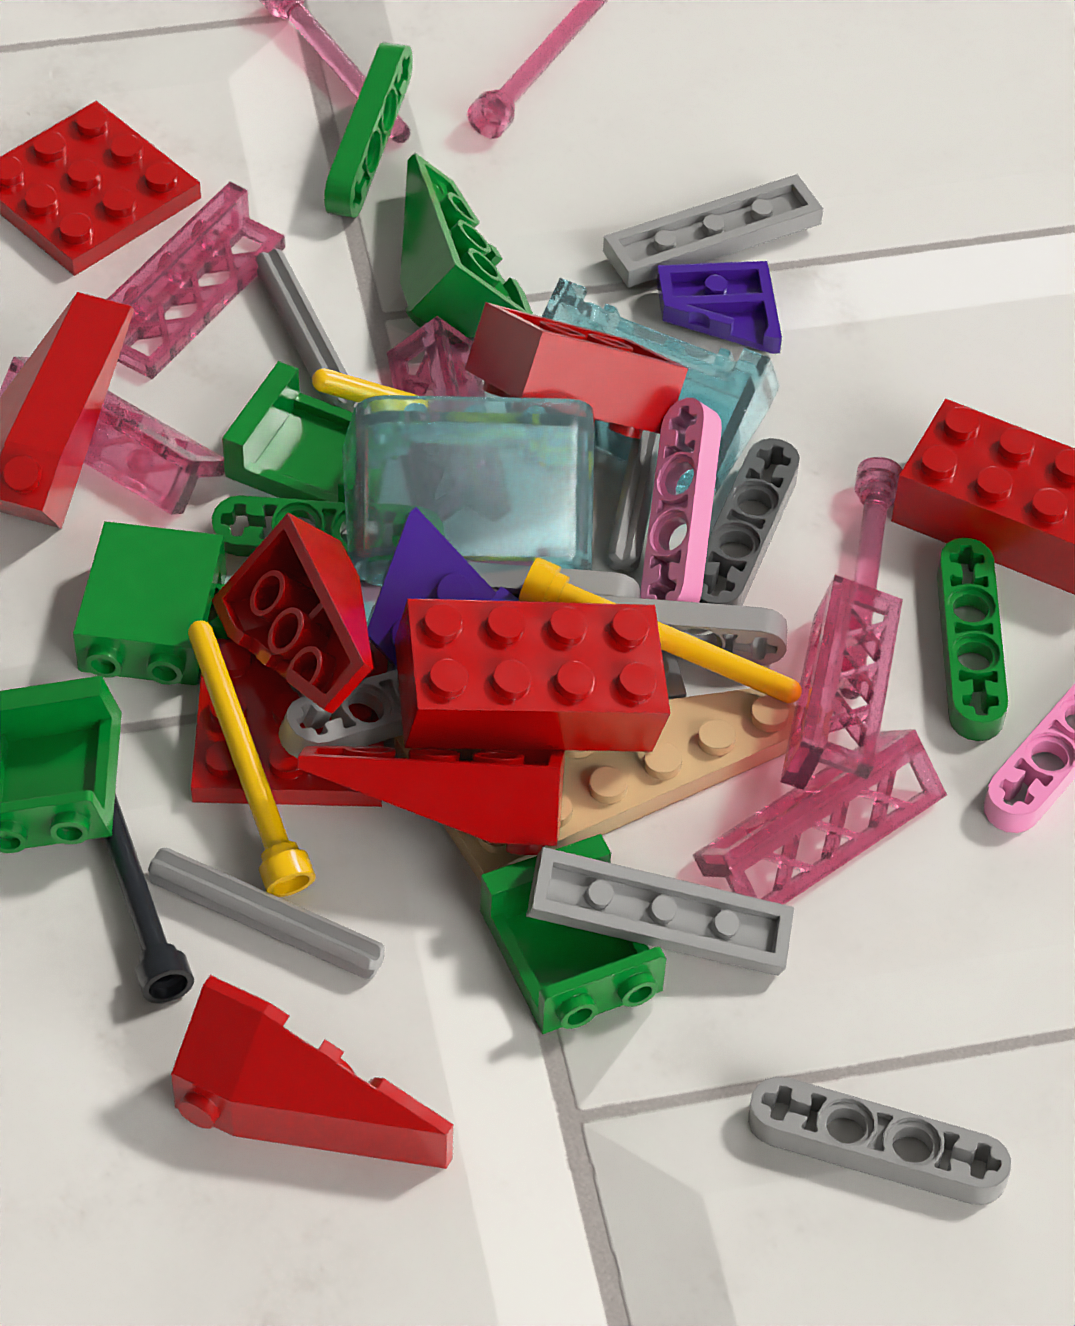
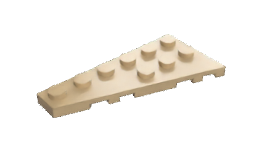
M752 688L669 699L671 714L653 752L565 750L560 836L557 846L545 847L555 850L598 834L604 835L810 743L812 727L794 703L782 702ZM404 736L394 737V748L399 758L408 759L409 750L421 749L405 748ZM448 749L460 752V759H473L474 753L481 752V749ZM443 824L480 883L481 875L537 856L506 852V844L490 843Z

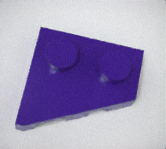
M768 261L658 265L656 283L662 320L664 322L767 353L780 354L782 334Z
M417 507L412 508L405 516L401 535L392 559L389 560L381 582L382 587L367 621L370 642L396 669L395 636L407 598L490 601L497 594Z

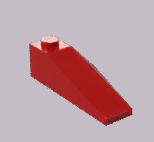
M77 292L1 395L0 512L62 529L135 310L132 306Z
M287 513L212 598V603L227 636L231 640L256 655V659L265 666L277 671L286 678V682L320 708L333 714L373 670L360 577L340 540Z
M305 746L298 755V769L490 843L506 844V852L538 855L543 847L557 846L565 750L481 749V752L473 754V759H460V752L421 748L409 750L408 759L395 758L396 750L394 748L384 746Z
M209 975L202 986L171 1072L175 1108L179 1110L185 1119L200 1128L211 1129L215 1127L234 1137L447 1169L453 1159V1123L385 1078L375 1077L366 1082L357 1076L353 1069L341 1059L344 1051L326 1039L316 1049L283 1027L290 1015L264 999Z

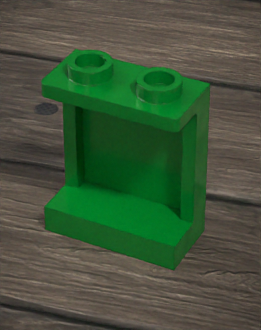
M278 361L222 437L225 477L278 498L372 504L378 493L382 476L389 466L396 467L405 453L408 437L407 434L402 433V415L386 411L380 422L300 393L299 369Z
M104 521L73 631L78 670L85 673H93L97 676L102 675V677L106 678L118 676L152 680L164 685H198L201 670L188 636V629L195 621H208L216 584H224L227 572L224 535Z
M102 675L0 691V852L17 853L27 848L62 843L72 845L89 839L112 836L122 712Z
M601 834L555 849L611 863L612 853ZM537 856L481 875L480 912L542 1034L562 1027L565 1029L581 1027L598 1014L623 1005L626 1007L639 1006L649 1001L656 993L663 991L667 958L661 947L649 949L648 945L526 916Z

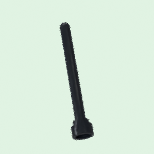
M115 793L112 836L104 837L142 949V953L139 956V964L136 968V976L142 994L147 1001L165 1003L179 999L188 993L194 985V977L186 955L182 951L177 950L173 944L167 943Z

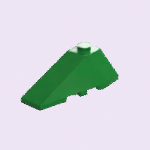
M414 152L407 160L400 284L407 302L405 308L407 315L421 329L429 332L433 328L452 341L475 337L485 302L533 314L527 297L517 280L510 277L505 282L496 268L503 258L496 247L488 244L485 238L475 229L480 222L455 182Z

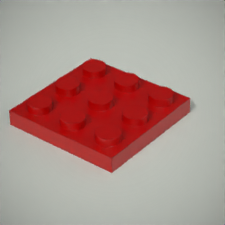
M97 100L0 156V215L74 276L201 199V185L196 178Z
M216 639L275 803L277 805L382 807V801L298 769V758L289 754L280 742L279 727L287 709L293 701L300 698L299 695L292 690L286 682V678L274 669L265 666L248 649L238 645L231 639ZM371 642L373 670L366 678L388 672L389 661ZM201 673L191 780L192 803L248 804ZM355 703L348 706L352 715L363 722L370 723L379 720L375 711L367 705ZM300 723L302 729L306 728L303 723ZM323 727L315 729L318 735L321 734ZM385 740L368 746L385 747Z

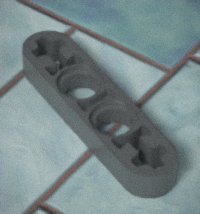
M769 438L754 443L749 449L708 538L703 588L699 603L743 605L796 485L800 457L792 444L782 439ZM770 464L778 465L772 474L771 483L763 480L764 470H767ZM745 501H759L765 504L769 511L763 515H749L743 512L739 505ZM729 542H738L746 545L751 552L744 557H730L724 554L720 547ZM719 575L727 578L726 588L719 593L718 597L709 595L714 591Z

